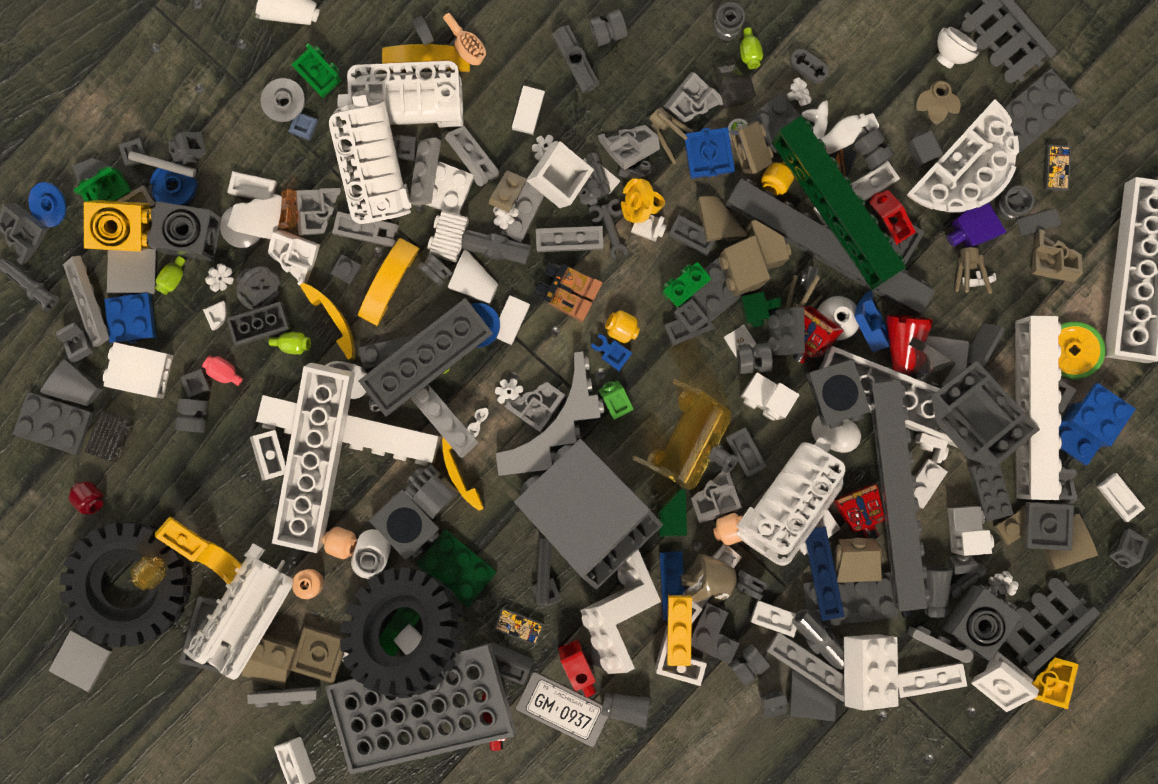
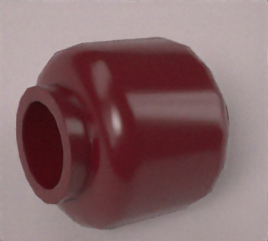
M84 481L78 482L71 487L68 500L79 513L94 514L102 508L104 494L92 482Z

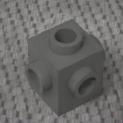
M178 132L169 141V152L174 163H183L186 166L193 165L206 154L201 132Z

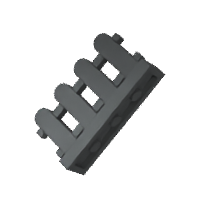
M982 0L983 5L972 15L967 12L963 16L965 21L961 24V31L965 34L976 31L980 36L975 41L978 46L977 49L982 51L989 47L994 52L989 58V63L993 67H998L1002 63L1006 66L1008 70L1004 73L1003 79L1008 84L1014 83L1016 80L1021 83L1025 79L1023 74L1034 65L1039 68L1043 64L1041 59L1046 62L1057 53V50L1014 0ZM1000 9L1005 14V16H1003L998 10ZM993 15L997 22L985 32L980 25ZM1013 26H1015L1018 29L1019 33L1015 31ZM1007 32L1012 38L999 48L995 41ZM1028 42L1034 48L1033 50L1027 45ZM1021 48L1026 55L1013 65L1008 58Z
M1057 578L1049 579L1047 588L1051 593L1046 597L1041 593H1034L1030 597V602L1034 606L1030 612L1025 608H1018L1016 612L1022 617L1003 642V644L1007 642L1018 654L1015 657L1018 662L1022 660L1025 662L1021 667L1028 674H1034L1100 614L1094 606L1086 608L1084 604L1087 601L1084 598L1078 599L1067 588L1070 584L1066 580L1061 582ZM1055 597L1068 609L1063 615L1051 604ZM1038 612L1051 624L1046 630L1034 618ZM1073 615L1075 619L1069 623L1067 619ZM1022 627L1035 639L1029 645L1017 633ZM1057 630L1059 633L1053 638L1051 634ZM1040 645L1042 648L1036 653L1034 649Z

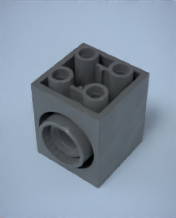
M156 201V205L151 211L152 227L147 233L148 246L163 254L215 262L222 218L211 210Z
M981 584L979 586L972 585L965 591L939 628L974 654L991 661L1022 616L1016 612L1018 608L1007 600L1003 601L997 598L999 594L990 587H984Z

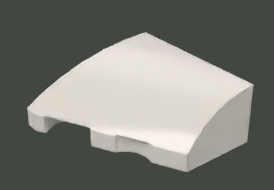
M274 194L272 198L264 200L259 198L252 200L250 203L235 204L227 226L235 232L271 239L272 232L278 229L282 197Z
M280 229L272 232L268 254L274 260L280 262L282 268L287 273L290 272L299 281L297 284L300 286L302 283L306 284L309 279L320 244Z

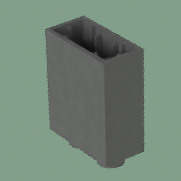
M579 439L574 445L567 444L559 449L553 458L554 464L542 476L536 475L528 479L521 488V496L514 503L574 570L597 590L663 524L612 470Z

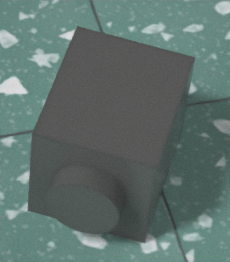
M932 130L925 134L923 131L912 135V140L906 144L917 169L937 160L943 155Z

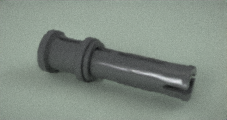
M7 257L0 260V271L27 292V297L39 303L43 311L48 312L57 305L59 297L56 294L52 295L46 290L43 283L35 282Z

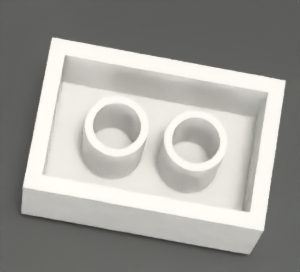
M882 634L844 637V690L846 707L865 711L898 706L897 637Z

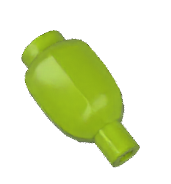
M752 28L743 29L744 39L740 43L741 58L749 69H755L761 65L760 61L763 59V50L760 41L753 36Z
M178 256L174 263L167 264L156 278L157 285L155 289L164 295L174 291L183 276L182 266L186 260Z
M285 332L279 337H270L269 345L278 346L284 353L302 354L304 351L310 350L311 339L305 337L301 332Z

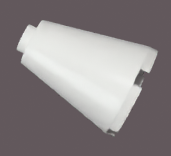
M258 0L255 18L311 25L312 21L317 22L320 9L316 8L317 3L312 0Z

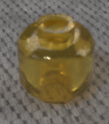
M156 555L152 558L149 556L141 557L130 571L131 581L144 591L146 589H155L166 576V570L163 567L165 562Z

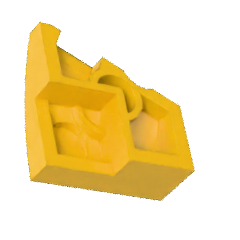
M1054 658L1033 681L1032 685L1039 690L1037 697L1033 699L1068 709L1079 664Z

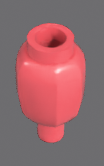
M209 355L202 365L206 369L208 376L221 383L233 382L239 386L243 381V378L236 374L234 366L220 356L211 357Z

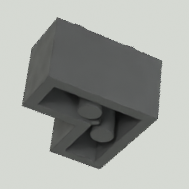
M707 601L691 629V646L730 664L739 646V642L720 632L728 612Z

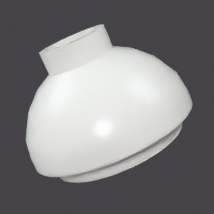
M953 27L948 29L942 28L937 41L940 54L937 60L947 68L951 69L954 64L968 63L978 56L977 44L961 31Z
M842 296L826 299L817 309V311L844 329L836 341L851 337L859 327L854 317L857 305L852 300ZM838 313L844 314L845 318L843 321L837 318Z

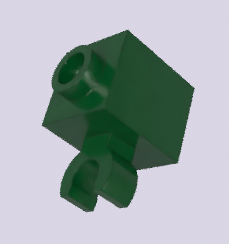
M764 292L742 296L739 299L745 325L751 324L752 327L765 325L764 321L770 318L768 310L782 307L781 298L766 301Z

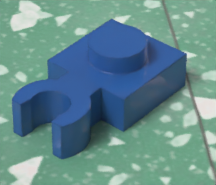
M599 334L598 338L603 341V345L597 347L592 343V349L597 352H604L601 359L617 371H620L632 355V352L615 340L611 345L608 344L606 337Z

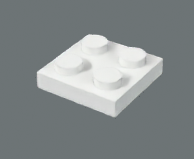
M438 161L432 203L425 205L460 215L474 180L473 174Z

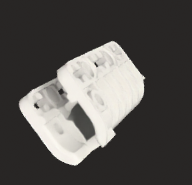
M452 61L354 65L349 69L347 75L348 94H338L339 108L353 104L352 96H355L354 93L369 90L371 101H385L390 125L437 123L439 127H461L464 123L462 80L459 76L457 65ZM447 67H451V70L455 72L446 71ZM429 68L432 72H421V70ZM402 69H405L407 73H401ZM384 70L387 74H376V72ZM357 71H360L363 76H359L355 79L353 75H356Z
M369 90L354 93L355 96H352L353 104L337 108L329 120V127L351 217L356 223L365 224L411 213L410 208L412 206L409 203L410 197L407 184H403L385 101H371ZM347 139L351 142L352 145L347 146L343 143L342 140ZM357 184L361 186L362 189H355L353 185Z
M819 437L814 445L806 442L801 443L754 509L750 507L736 527L739 530L736 535L747 545L774 563L783 566L789 564L842 489L845 466L843 462L828 453L832 446L821 437ZM835 466H838V467H839V470H838L839 473H836V472L833 471L831 468H834ZM778 554L787 555L788 558L782 557L779 559Z
M252 544L248 552L244 554L247 558L240 569H235L237 574L231 584H226L225 587L228 589L221 600L217 599L218 606L213 614L207 615L206 618L209 620L204 629L198 630L197 635L191 640L189 648L183 650L192 660L200 664L208 662L216 667L220 673L232 680L239 677L293 585V579L281 573L286 561L282 560L278 568L274 569L259 560L264 549L255 544Z

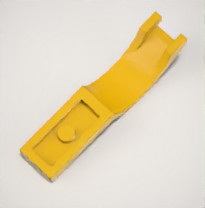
M171 516L155 533L157 539L192 562H200L212 569L226 584H231L237 574L235 569H240L242 566L235 557L213 542L206 541Z

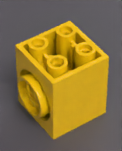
M106 200L84 202V248L139 252L150 248L147 242L150 222H153L151 220L152 209L150 208V203ZM113 221L117 223L118 229L114 228Z

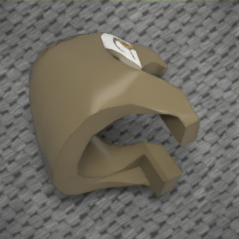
M698 554L688 573L680 577L681 586H693L698 582L700 576L703 575V582L698 591H685V595H691L694 602L702 601L713 595V598L710 600L711 604H719L724 599L730 597L737 581L736 571L733 567L704 554Z

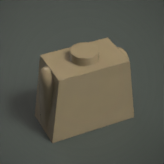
M875 538L839 539L834 559L838 583L882 581V547L876 542Z

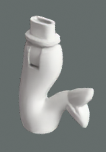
M827 100L823 101L817 109H809L801 114L804 118L815 123L813 133L825 143L828 154L839 151L859 141L873 130L879 129L878 121L873 113L868 115L862 113L859 116L853 115L842 119L827 135H824L828 124Z

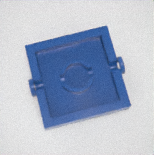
M728 127L713 130L703 128L700 132L685 134L688 137L684 142L690 179L711 178L721 174L734 173L735 168Z
M150 293L124 294L121 297L104 299L109 343L114 344V342L128 341L129 343H138V340L156 338L152 296Z

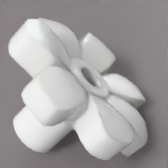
M799 77L794 79V84H791L792 92L787 93L788 100L793 101L796 99L799 101L800 106L811 103L809 90L806 88L807 83Z
M547 135L546 139L542 136L537 137L538 144L532 145V151L537 152L535 158L540 161L548 147L558 141L553 142V136Z
M515 203L509 213L497 207L493 209L495 216H497L494 219V224L502 229H507L508 224L511 225L515 220L513 217L518 215Z
M217 264L216 269L210 268L208 271L209 276L205 278V282L210 285V289L214 292H217L219 289L221 291L227 288L226 283L232 284L234 280L230 276L232 274L231 268L223 264Z
M504 379L500 381L502 387H496L495 393L500 395L497 399L500 404H503L505 401L506 404L508 402L511 403L521 397L519 393L523 392L522 386H516L517 380L511 379L509 383Z
M1007 571L995 574L994 577L990 576L988 583L991 584L990 588L996 592L999 591V594L1007 595V593L1014 595L1019 586L1018 582L1012 581L1013 577Z

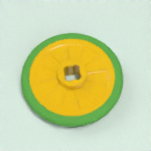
M1067 322L1061 324V333L1058 336V345L1061 347L1058 367L1061 369V377L1078 380L1094 374L1100 368L1105 358L1106 350L1102 336L1095 328L1086 323ZM1072 346H1076L1080 351L1075 356L1069 352Z

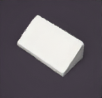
M301 737L274 747L287 784H309L316 779Z

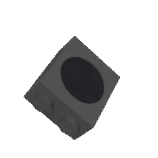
M854 359L806 374L822 426L829 425L830 429L843 425V420L851 418L852 422L865 418V413L871 412Z
M402 489L369 521L405 560H408L410 557L414 560L424 551L421 547L427 541L431 544L440 536L438 531L441 527L404 492L406 489Z

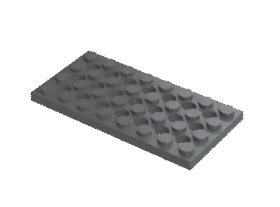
M491 643L461 650L460 654L452 653L450 658L456 661L451 671L458 675V683L450 680V672L442 670L441 674L445 679L438 684L437 688H433L428 684V692L421 695L412 693L410 698H393L363 687L364 684L357 682L354 678L325 686L349 774L514 737L517 732ZM471 666L478 668L480 673L478 678L471 675ZM477 689H482L486 693L485 700H480L477 697ZM369 692H373L376 695V703L369 700ZM456 694H461L465 698L464 705H459L456 702ZM349 697H353L356 700V708L349 704ZM436 699H440L444 703V710L437 709L435 705ZM416 704H419L423 707V715H419L416 713ZM395 709H399L403 713V720L396 718ZM484 712H489L492 715V723H487L483 719ZM375 714H379L383 718V725L376 723ZM463 717H468L471 720V728L463 725ZM356 719L362 721L363 730H360L356 727ZM442 722H447L450 725V733L443 731ZM422 727H426L429 729V738L424 737L422 735ZM402 731L408 733L410 737L409 742L402 740ZM382 736L389 740V747H385L381 743ZM362 741L368 743L370 747L369 752L362 749Z

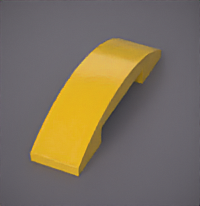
M409 44L382 48V64L452 61L457 65L459 72H470V63L466 62L458 54L455 46ZM447 67L448 71L455 72L451 70V67Z
M401 238L398 239L373 280L359 310V317L376 326L379 325L388 308L387 305L407 268H410L420 248Z
M305 283L300 284L311 304L317 306L322 303L343 334V337L336 342L347 359L354 361L356 359L355 343L343 314L329 298L317 289Z
M443 437V455L452 482L468 503L479 511L484 509L485 507L477 488L467 490L451 452L453 448Z

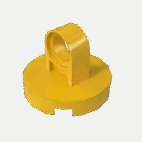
M631 179L623 190V193H626L625 202L621 201L622 214L627 221L632 223L645 222L650 214H657L665 205V200L661 194L654 192L650 183L645 179Z

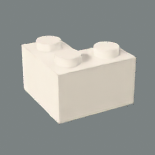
M755 373L740 397L745 399L744 404L753 409L756 407L764 411L763 415L774 421L786 418L799 394L781 383L775 384L761 374Z
M981 507L947 508L951 553L964 556L992 554L994 538L990 534V530H984L982 524L985 522V516Z
M666 626L655 666L656 674L701 686L707 664L704 659L691 656V666L667 665L668 626Z

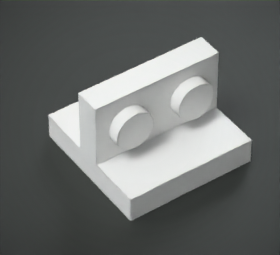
M998 651L989 661L986 670L975 676L971 683L1006 712L1037 697L1039 692L1032 685L1033 679Z

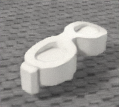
M976 271L977 279H970L969 287L985 285L984 280L981 279L980 271ZM995 273L988 277L990 283L996 280Z
M487 408L478 409L475 412L477 422L471 423L468 426V431L474 438L479 434L481 422L485 421L489 414V409Z

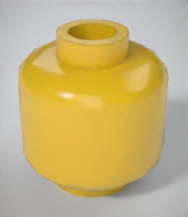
M775 162L768 166L762 176L761 183L764 190L770 191L776 196L783 195L792 184L794 176L784 162Z
M622 310L611 313L605 324L607 334L622 343L636 339L640 328L637 327V318Z

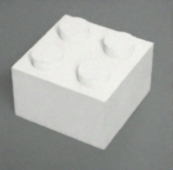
M560 141L548 147L526 181L556 206L563 208L572 204L594 169Z

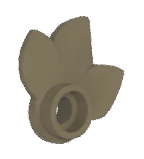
M945 81L934 82L928 91H924L919 95L916 102V110L927 111L930 121L935 125L940 124L946 118L948 112L959 114L961 106L959 98L952 93L951 86ZM937 89L942 90V92H943V95H942V96H939V95L937 94V92H936Z

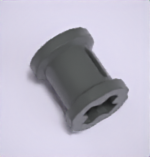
M718 444L709 453L708 460L716 462L725 473H728L736 466L738 457L729 454L724 450L723 445Z

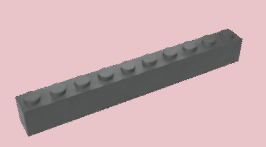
M740 179L727 201L726 207L750 221L757 220L782 235L786 242L871 290L827 224L820 225L814 221L815 218L805 212L802 214L796 211V207L791 203L777 200L776 195L772 192L758 189L757 184L753 181ZM904 269L872 290L874 293L916 317L924 312L935 293L930 288L931 285L923 280H915L911 277V273Z
M897 379L870 382L868 385L895 607L899 611L927 608V601H930L928 588L924 584V579L927 578V570L925 565H922L921 556H924V546L922 542H919V534L922 533L920 520H917L916 511H919V503L917 497H914L913 488H916V479L914 474L911 475L910 467L913 466L914 460L912 452L908 450V443H911V435L905 425V420H908L907 407H903L902 399L905 397V387Z

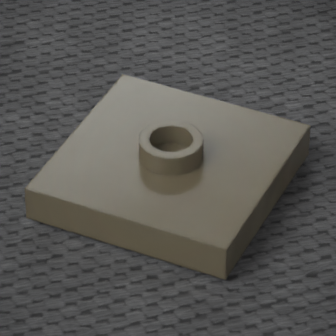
M304 626L290 670L334 684L344 655L340 648V640L344 639V637Z

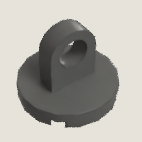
M260 266L244 269L236 278L238 283L237 297L249 309H259L268 306L278 295L279 291L277 289L278 285L280 286V280L278 275L268 267Z

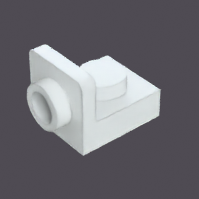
M650 215L645 222L634 223L631 233L656 242L658 236H663L667 225L663 224L664 217L660 216L658 218Z
M924 433L916 434L914 442L920 444L919 448L933 452V449H935L931 461L941 463L942 460L946 459L949 451L947 441Z

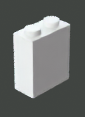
M114 342L113 347L110 348L108 353V359L110 360L108 369L103 374L104 386L163 399L173 355Z

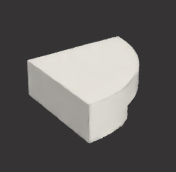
M221 301L203 310L213 331L218 329L226 319L227 304L225 301Z

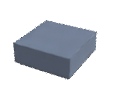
M300 113L298 117L293 119L288 131L310 141L318 120Z

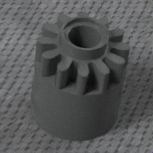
M432 464L425 469L419 467L407 479L410 485L404 491L432 519L459 493L457 488Z

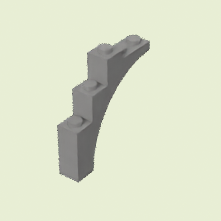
M583 351L574 352L575 371L572 388L566 404L557 418L543 433L532 441L513 450L496 453L498 476L548 470L554 464L553 458L555 456V451H551L550 447L575 444L576 439L580 438L579 425H574V421L600 418V413H604L603 399L598 400V395L589 396L588 392L593 391L591 378L586 379L585 370L590 368L588 356L584 357Z

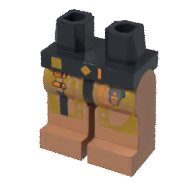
M548 263L544 274L554 280L551 286L540 281L535 289V293L543 298L545 303L583 323L603 282L581 274L564 264L560 267L559 265Z

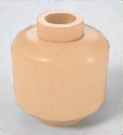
M731 513L716 520V528L713 529L717 541L722 540L727 546L742 541L736 535L739 530L736 526L743 516Z
M334 527L330 532L325 533L323 544L327 554L340 559H346L353 555L357 543L355 533L341 527Z
M314 569L299 571L293 578L292 590L301 599L314 598L323 589V577Z

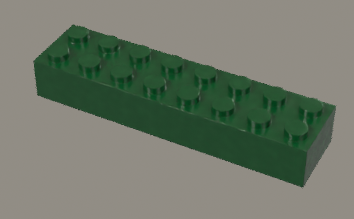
M801 115L781 128L771 144L790 169L871 290H874L906 268L904 258L899 252H895L891 246L892 242L886 233H882L879 229L876 217L868 213L862 197L855 194L849 178L842 175L838 162L829 156L826 152L825 143L815 136L812 124L808 120H804Z

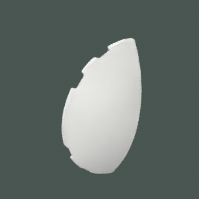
M994 100L913 187L907 196L922 206L945 212H965L966 210L981 207L996 198L1013 177L1016 170V155L1019 153L1018 136L1014 135L1011 127L1012 119L1002 105Z

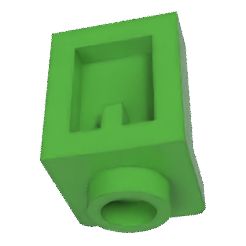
M619 381L608 382L599 390L614 420L634 410Z

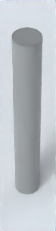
M130 151L128 159L190 177H195L196 169L133 151Z

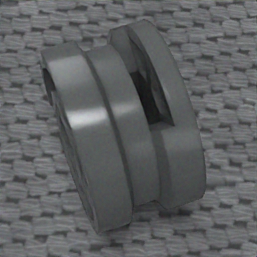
M429 253L425 262H421L418 268L435 284L441 287L444 284V280L452 275V272L435 256Z
M740 570L735 588L761 601L763 597L762 592L764 589H767L769 584Z

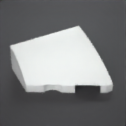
M464 250L448 288L491 305L498 288V283L467 250Z

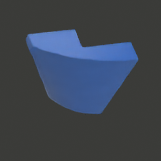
M871 290L866 292L859 301L854 317L871 351L875 352L889 347V336L881 311L876 308L873 302L874 293Z

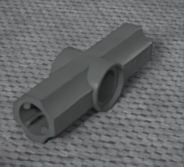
M569 25L558 28L552 33V37L566 62L567 68L571 71L582 93L594 90L599 86V81L585 57L584 50L580 48ZM578 56L581 58V61L573 63L570 61V58Z
M466 229L461 248L484 254L485 257L503 261L504 259L526 265L531 246L510 241L501 235L492 233L487 235Z
M802 609L797 612L792 619V624L806 637L810 648L816 654L821 653L835 669H843L844 647L837 641L833 630L828 625H822L808 609Z

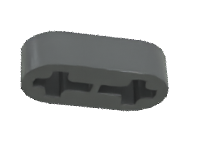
M420 16L413 19L412 23L423 45L425 46L433 42L434 39L423 17Z
M798 49L793 52L790 58V66L793 70L814 84H820L826 80L829 68L823 61L805 49ZM800 56H803V57H804L803 62H801L800 64H797V63H796L797 58H799ZM820 68L822 70V75L816 77L814 75V70L817 71Z

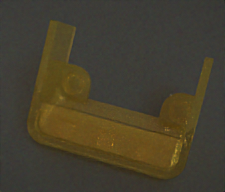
M674 379L672 383L684 390L678 399L679 409L684 412L664 451L660 449L654 450L649 454L647 461L633 456L632 460L691 490L696 487L709 463V453L719 444L731 420V411L702 390Z

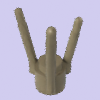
M660 107L649 118L653 123L650 128L658 135L671 162L676 164L677 162L659 129L664 131L670 127L684 140L688 137L677 126L688 133H693V131L673 117L669 111L666 112Z
M975 247L961 249V257L958 258L955 292L959 291L963 268L965 269L964 291L966 293L969 292L970 269L977 268V264H979L987 292L992 294L991 284L984 265V256L979 255V249Z
M794 275L784 309L804 307L820 277L816 276L800 304L794 303L791 306L798 278L797 275ZM819 295L811 304L813 308L823 299V295Z

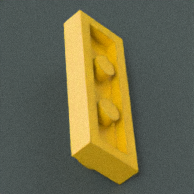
M668 595V666H691V595Z

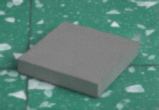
M70 630L49 671L89 692L92 690L113 650L90 640V638L75 630Z

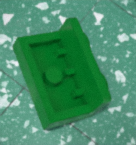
M308 43L305 46L307 51L291 65L323 99L342 82L338 75L340 70L332 62L328 64L323 59L325 54L317 46L313 48Z
M107 166L98 170L97 175L82 180L79 186L74 189V192L81 195L85 202L92 200L117 201L132 192L119 169Z
M698 262L693 266L688 264L680 271V277L676 280L671 278L663 285V297L666 300L670 299L676 307L683 304L711 280V277Z

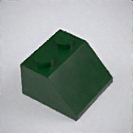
M677 489L656 511V517L663 524L657 531L659 537L687 536L685 489Z

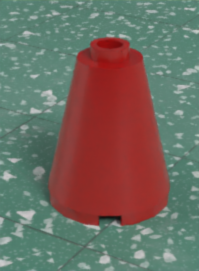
M887 315L886 321L893 370L911 376V372H916L933 319L920 317L919 319L910 315Z

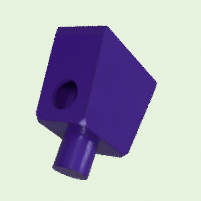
M987 203L981 207L966 210L953 220L951 224L955 231L947 235V240L953 247L963 242L965 247L968 248L995 239L1007 231L990 204Z

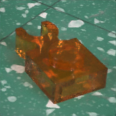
M287 189V191L283 190L281 192L282 206L278 229L287 230L295 228L298 221L297 205H294L297 196L296 190Z

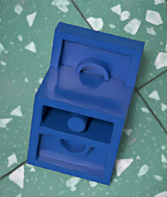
M1095 383L1084 400L1080 403H1072L1062 417L1061 425L1059 426V436L1061 437L1060 449L1081 464L1088 465L1100 447L1112 446L1136 409L1099 383Z

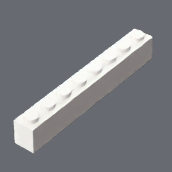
M263 395L256 422L263 423L262 428L276 430L277 426L285 428L284 433L292 434L297 403ZM347 415L343 442L349 443V448L363 451V447L371 448V453L384 456L385 452L394 454V459L406 461L407 457L416 459V464L428 466L429 462L435 463L441 437Z

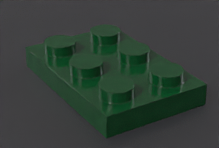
M447 529L441 533L417 563L427 574L445 583L446 587L451 589L456 597L467 607L471 605L498 572Z

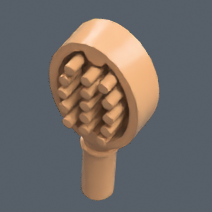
M450 13L445 14L443 19L457 37L454 44L458 54L466 62L472 65H480L486 56V50L482 42L474 34L463 31Z

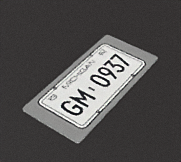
M536 672L532 674L516 707L517 711L591 747H594L608 716L601 715L603 705L587 697L585 698L583 695Z

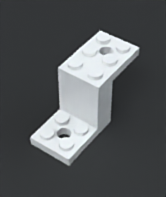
M639 550L617 569L618 579L625 588L580 610L582 622L592 636L591 643L598 650L601 657V666L608 674L627 673L635 669L616 625L661 602Z

